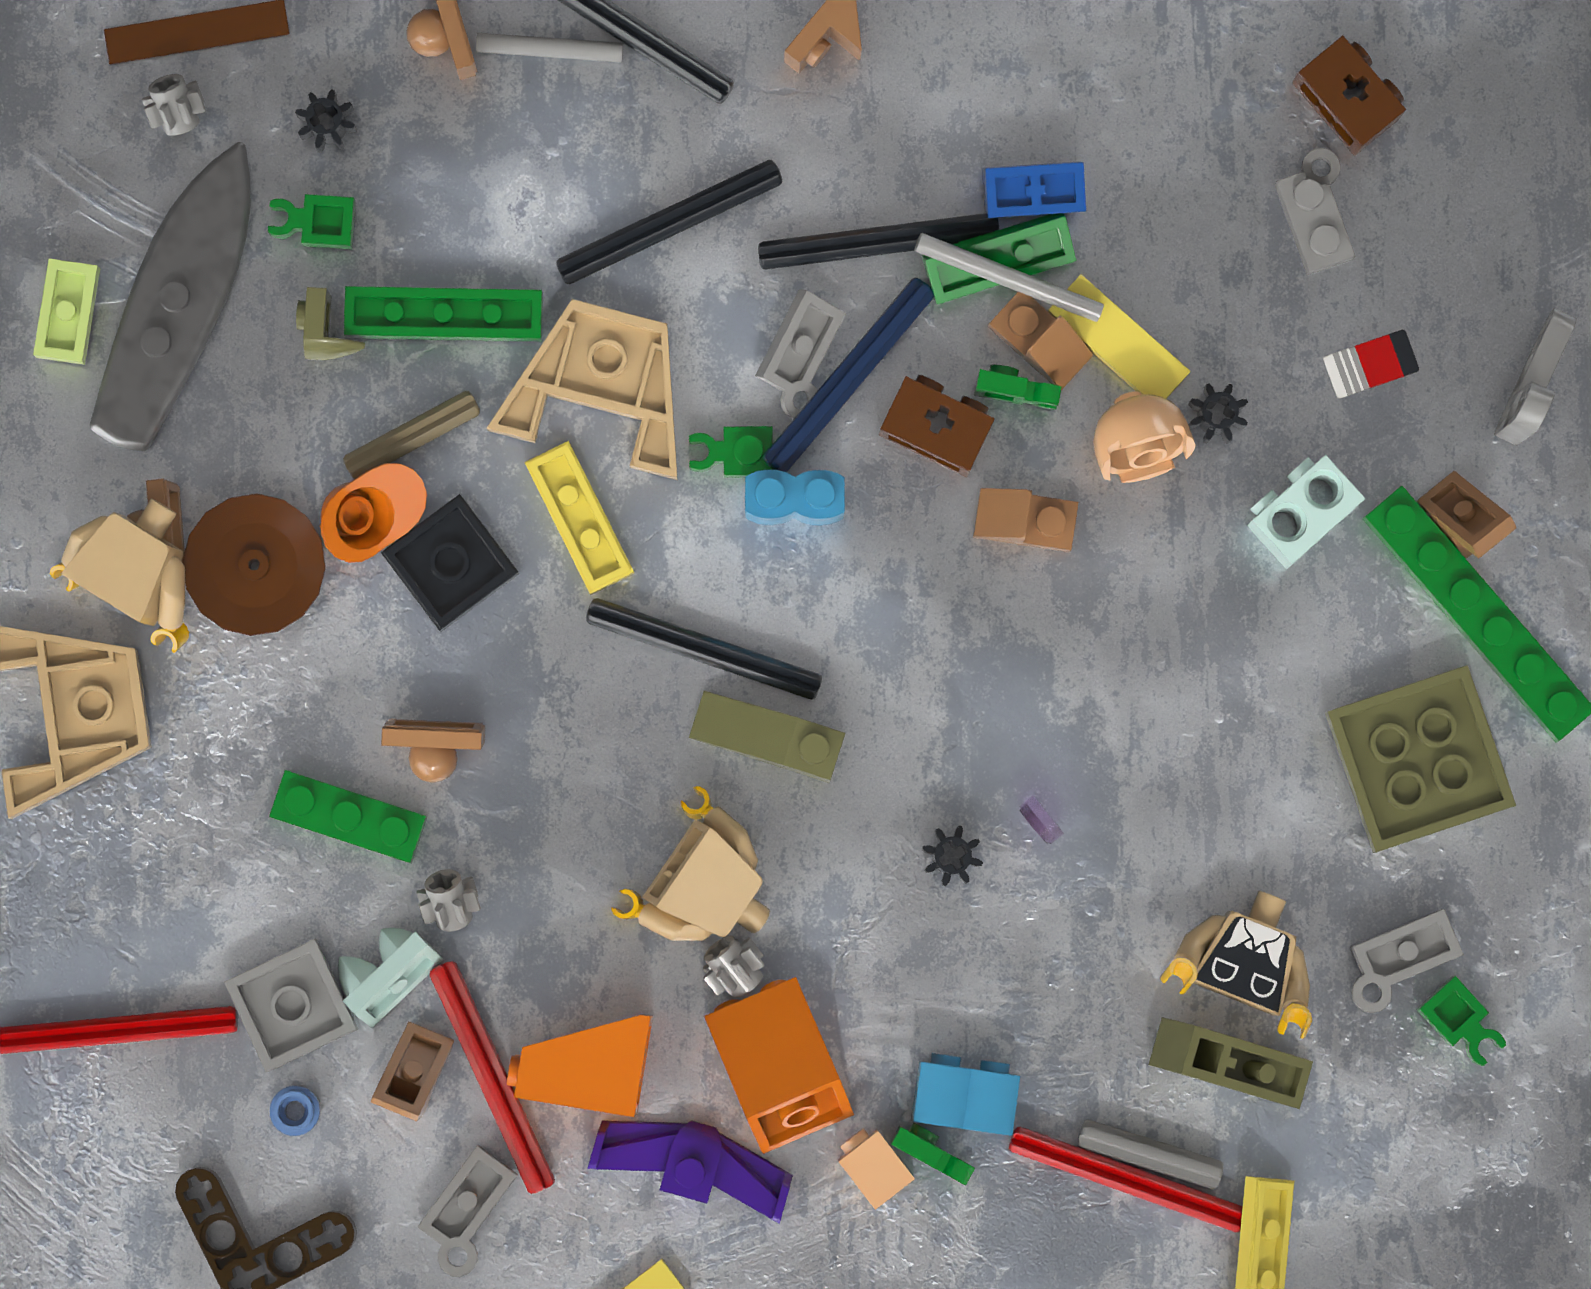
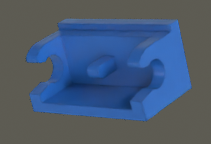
M1084 162L982 168V181L985 185L984 207L988 218L1086 212Z

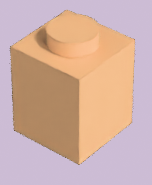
M863 1128L840 1146L845 1154L838 1159V1162L875 1210L915 1179L877 1129L868 1135Z

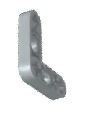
M1555 308L1550 312L1497 424L1495 436L1518 446L1539 429L1555 396V392L1547 389V386L1575 327L1576 318Z

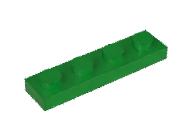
M345 286L344 336L345 338L542 342L543 292L542 290Z

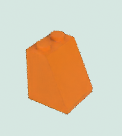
M796 977L787 981L782 979L772 981L763 986L759 993L743 1000L732 999L718 1005L714 1012L704 1016L743 1112L763 1154L854 1115L839 1075Z
M642 1014L522 1047L521 1055L511 1056L507 1085L515 1087L514 1098L635 1117L638 1113L653 1016Z

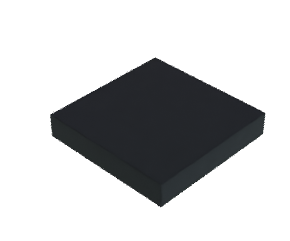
M460 494L381 552L440 632L519 575L518 570Z

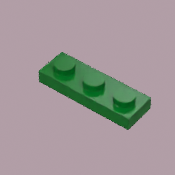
M1064 213L1048 214L952 244L1028 275L1037 274L1077 261ZM921 254L936 304L1000 285Z
M287 770L284 771L269 815L271 818L411 864L427 820V816Z

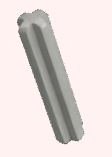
M1085 1120L1080 1129L1078 1146L1083 1149L1211 1189L1217 1188L1223 1174V1163L1220 1160L1092 1120Z

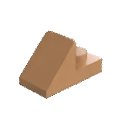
M826 0L785 49L784 62L798 74L807 64L814 68L831 48V44L827 41L829 37L856 59L861 60L862 47L856 0Z
M1017 292L988 324L989 329L1048 382L1062 386L1061 391L1093 357V353L1061 315L1056 319L1035 299L1020 292Z
M1456 471L1450 473L1417 500L1421 508L1465 558L1473 554L1479 559L1517 528L1510 514Z
M981 488L973 538L1071 552L1079 502L1032 495V490Z
M408 1021L372 1096L371 1103L418 1121L428 1108L433 1088L450 1055L454 1040Z

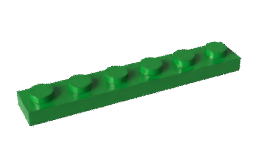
M1400 486L1363 518V521L1555 743L1562 740L1591 715V703L1403 486Z

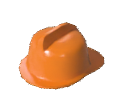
M384 463L368 470L351 482L335 487L325 498L321 508V523L319 527L325 547L334 557L345 562H363L407 534L419 522L426 508L427 492L421 477L412 468L403 464Z

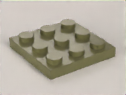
M1468 665L1325 712L1373 853L1516 806Z

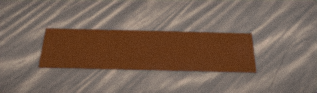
M274 0L104 29L109 65L290 34L284 0Z

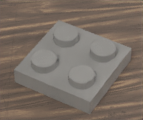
M317 939L311 940L224 982L265 1072H270L358 1030L349 1008L343 1002L344 997Z

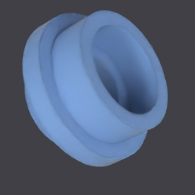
M289 1086L280 1090L270 1104V1118L273 1125L286 1135L299 1136L309 1132L317 1124L320 1117V1104L317 1097L312 1091L302 1086ZM292 1101H298L304 1106V1115L300 1120H292L287 1115V1106Z

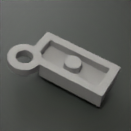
M1325 148L1314 149L1305 156L1301 164V173L1277 180L1274 184L1307 275L1355 258V253L1330 187L1339 176L1341 169L1340 161L1335 153ZM1320 159L1326 161L1330 168L1329 173L1322 177L1317 176L1312 171V163Z
M802 289L798 290L755 375L776 389L782 390L780 397L781 407L784 413L791 418H795L802 410V408L797 409L794 406V395L798 391H803L807 396V404L818 391L811 381L846 315L845 312L815 294Z
M1445 909L1438 910L1351 946L1350 948L1361 974H1363L1352 985V1000L1364 1012H1380L1391 1001V985L1463 956L1464 954ZM1369 983L1376 984L1381 991L1380 998L1373 1003L1366 1001L1363 997V989Z
M479 1145L476 1146L418 1225L419 1229L441 1244L438 1251V1263L440 1268L452 1277L467 1275L475 1268L478 1261V1252L471 1238L518 1176L516 1172ZM454 1247H461L467 1253V1261L462 1266L452 1265L449 1261L448 1254Z

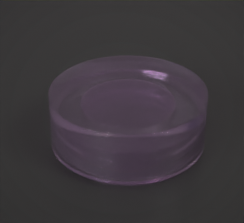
M1033 795L1019 806L1021 814L1047 844H1052L1064 834L1057 822Z

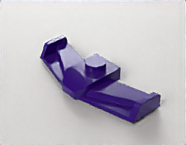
M602 1120L587 1168L592 1170L664 1172L660 1191L705 1204L708 1203L713 1185L778 1224L781 1221L793 1177L789 1172L721 1134L717 1127L693 1120L688 1123Z

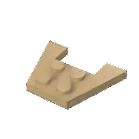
M572 299L497 411L487 430L535 443L548 396L642 420L630 468L678 480L667 323Z
M0 626V672L37 666L50 762L2 769L8 819H13L152 748L137 649Z

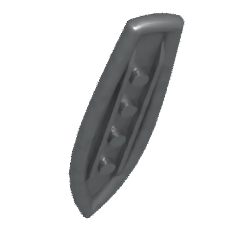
M242 142L235 143L211 161L189 183L169 209L155 233L138 270L112 345L90 421V429L99 437L115 446L136 451H146L150 448L188 380L225 305L237 274L246 242L251 206L250 172L246 146Z

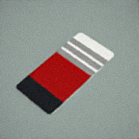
M1403 329L1335 352L1323 358L1335 394L1339 399L1419 371L1409 338Z

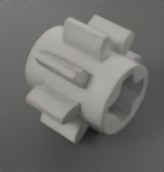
M170 74L156 79L148 88L151 96L142 98L145 106L144 111L151 128L154 129L162 125L167 135H181L193 130L199 124L197 114L206 111L203 103L204 99L197 81L186 84L183 76L179 74Z
M445 869L431 874L425 881V889L417 890L416 892L420 902L418 906L423 922L429 924L435 921L437 927L443 931L450 932L464 928L471 922L472 912L480 911L481 909L473 877H467L462 880L459 872L455 870Z
M726 936L715 942L706 951L704 960L707 965L703 967L706 975L703 979L717 996L726 990L735 998L742 997L752 991L762 980L763 973L759 969L764 966V963L761 961L764 955L751 938H747L740 943L733 936Z

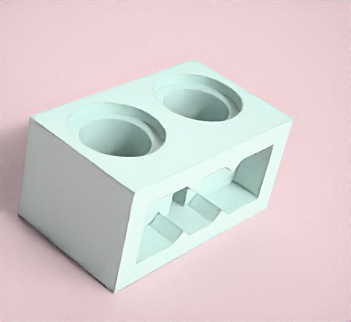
M1327 455L1322 457L1316 464L1309 457L1305 459L1287 476L1293 483L1280 496L1271 490L1250 509L1256 517L1247 527L1286 569L1366 499ZM1321 480L1331 487L1333 492L1331 503L1322 505L1312 500L1309 495V485L1312 481ZM1283 512L1294 518L1297 526L1294 536L1282 537L1274 531L1272 526L1274 514Z

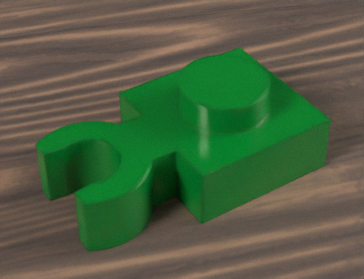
M305 194L304 208H295L288 200L273 199L269 205L271 210L286 212L288 214V221L283 226H268L267 232L270 236L277 239L289 238L295 232H302L301 243L303 246L352 249L356 201L354 197Z
M992 364L989 371L980 369L978 373L974 396L1020 405L1026 403L1051 410H1056L1059 405L1062 386L1028 381V378L1018 377V369L1004 365Z
M773 426L724 427V441H715L710 435L705 433H694L689 436V444H702L709 450L706 459L702 461H689V468L692 471L705 472L713 468L715 464H724V478H745L756 471L773 470L763 459L765 452L773 444Z
M1456 976L1450 977L1416 1009L1449 1046H1454L1459 1040L1463 1039L1466 1042L1467 1056L1476 1065L1484 1066L1488 1063L1478 1050L1479 1043L1483 1039H1490L1499 1049H1503L1506 1046V1041L1499 1032L1493 1029H1484L1479 1023L1489 1012Z
M914 1122L909 1131L901 1126L898 1127L890 1141L891 1145L961 1184L967 1185L975 1168L935 1146L939 1139L938 1135Z

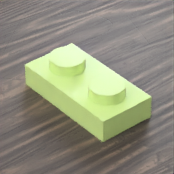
M48 259L33 352L36 358L85 365L100 275V268L97 265Z

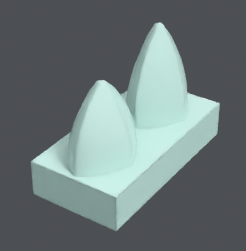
M402 928L381 929L379 950L383 963L379 967L356 957L341 956L338 959L339 980L346 995L343 1002L354 1015L371 1028L408 995L433 968L437 967L444 960L436 949L417 932L412 933Z

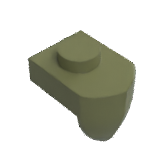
M307 287L306 301L298 300L296 328L297 330H304L303 348L305 359H337L354 354L365 348L364 342L329 338L332 296L327 288Z

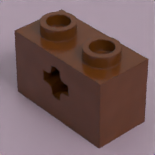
M1342 35L1302 68L1295 76L1292 84L1349 151L1356 156L1395 124L1407 109L1401 104L1404 98L1399 89L1389 79L1382 81L1370 67L1372 60L1365 49L1357 42L1350 44ZM1357 86L1362 92L1359 98L1354 96L1348 100L1343 95L1346 88L1351 90Z
M918 375L916 380L905 376L880 428L879 436L967 478L995 418L987 415L989 408L967 396H962L959 402L943 394L942 392L945 387L926 376ZM939 412L947 415L946 424L952 427V429L942 428L938 434L933 433L930 430L931 421L925 417L927 415L935 418Z

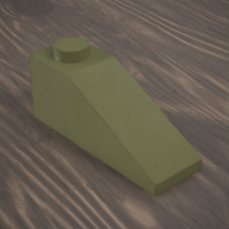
M704 691L689 738L830 783L846 733L795 716Z
M1162 1017L1148 1065L1300 1109L1313 1061L1196 1025Z

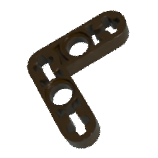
M197 1167L187 1170L176 1183L175 1194L177 1201L221 1289H234L231 1280L237 1277L235 1270L237 1266H241L244 1272H248L262 1265L256 1258V1255L264 1253L266 1267L276 1278V1281L269 1284L268 1276L265 1274L253 1280L251 1288L276 1289L341 1256L351 1249L356 1241L357 1230L351 1217L341 1211H330L255 1248L221 1178L216 1172L209 1168ZM194 1176L200 1182L209 1180L212 1189L206 1193L211 1207L216 1206L221 1201L225 1211L208 1216L201 1223L196 1213L206 1210L199 1198L190 1200L186 1192L193 1187L190 1179ZM327 1220H331L334 1226L343 1224L347 1232L340 1237L343 1245L336 1248L333 1242H327L317 1247L315 1250L321 1255V1258L314 1261L311 1247L300 1235L301 1232L309 1230L311 1240L326 1231L324 1222ZM215 1221H226L235 1230V1240L227 1249H217L209 1242L208 1229ZM282 1243H294L300 1248L303 1255L302 1263L296 1270L284 1271L276 1264L274 1258L275 1251Z

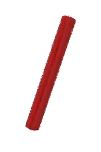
M449 961L433 968L430 971V978L527 1191L530 1194H534L552 1186L555 1183V1178L519 1099L514 1098L515 1090L513 1086L507 1085L508 1075L457 963Z
M226 1006L0 1027V1054L234 1033L238 1028V1017L235 1007Z
M1021 1126L1016 1127L1009 1142V1150L1013 1153L1233 1232H1240L1243 1208L1241 1205Z

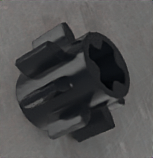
M332 89L329 91L327 98L317 99L316 95L310 92L308 96L311 103L307 109H297L295 111L297 118L307 123L298 132L300 138L307 140L314 136L316 139L315 148L319 153H322L325 149V144L335 143L340 150H343L344 144L341 139L345 133L357 132L355 124L345 119L354 111L351 102H347L339 106L337 104V94ZM327 113L332 118L334 126L331 129L326 130L320 124L318 117L321 114Z
M1208 383L1204 387L1206 400L1203 402L1192 398L1188 404L1192 409L1198 411L1197 417L1190 421L1188 425L1190 428L1200 426L1206 432L1203 437V443L1207 444L1213 435H1221L1223 441L1228 444L1232 441L1230 427L1234 426L1238 429H1244L1248 424L1244 418L1238 417L1239 410L1243 409L1248 401L1247 399L1236 401L1231 395L1233 385L1230 383L1223 392L1216 393L1214 388ZM1217 403L1225 406L1223 414L1230 418H1224L1220 424H1215L1211 421L1213 413L1207 410L1213 409Z
M960 825L955 829L953 837L946 838L941 829H936L935 836L939 841L936 847L930 845L922 847L923 852L933 855V863L925 868V873H931L938 869L943 873L941 882L942 886L945 887L950 882L951 875L958 874L961 881L965 884L970 882L965 869L969 865L978 867L983 864L980 859L972 857L971 851L980 843V840L973 839L967 843L961 838L963 828ZM949 843L952 848L961 846L964 849L965 855L959 859L962 865L960 869L956 870L952 864L943 866L940 863L939 858L945 853L943 844Z

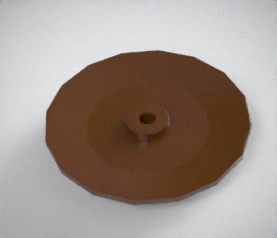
M258 493L228 498L205 512L189 534L182 560L185 566L186 590L200 613L223 630L248 636L279 632L301 619L319 596L326 570L322 540L308 517L283 499ZM258 561L260 564L259 568L252 570V563Z

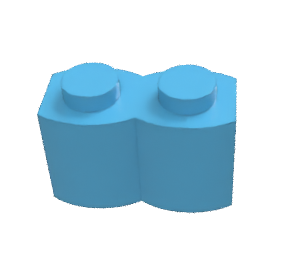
M761 470L745 477V518L749 521L761 525H779L795 518L805 524L822 526L836 523L844 518L845 477L838 473L827 470H812L794 477L789 473L779 470Z
M936 1053L931 1054L930 1063L919 1061L911 1121L1012 1136L1020 1076L1009 1074L1010 1064L981 1060L980 1070L960 1067L961 1057Z

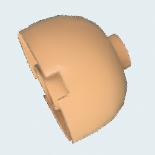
M1137 391L1125 393L1115 399L1114 405L1106 410L1098 420L1093 438L1095 456L1104 479L1110 481V473L1119 474L1121 483L1147 480L1164 474L1175 468L1172 461L1173 458L1183 452L1187 459L1192 455L1196 446L1190 427L1180 408L1172 401L1163 397L1150 394L1142 395L1141 392Z

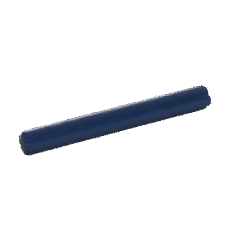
M913 278L765 452L763 459L770 468L786 473L790 470L932 301L934 295L927 283L919 278Z

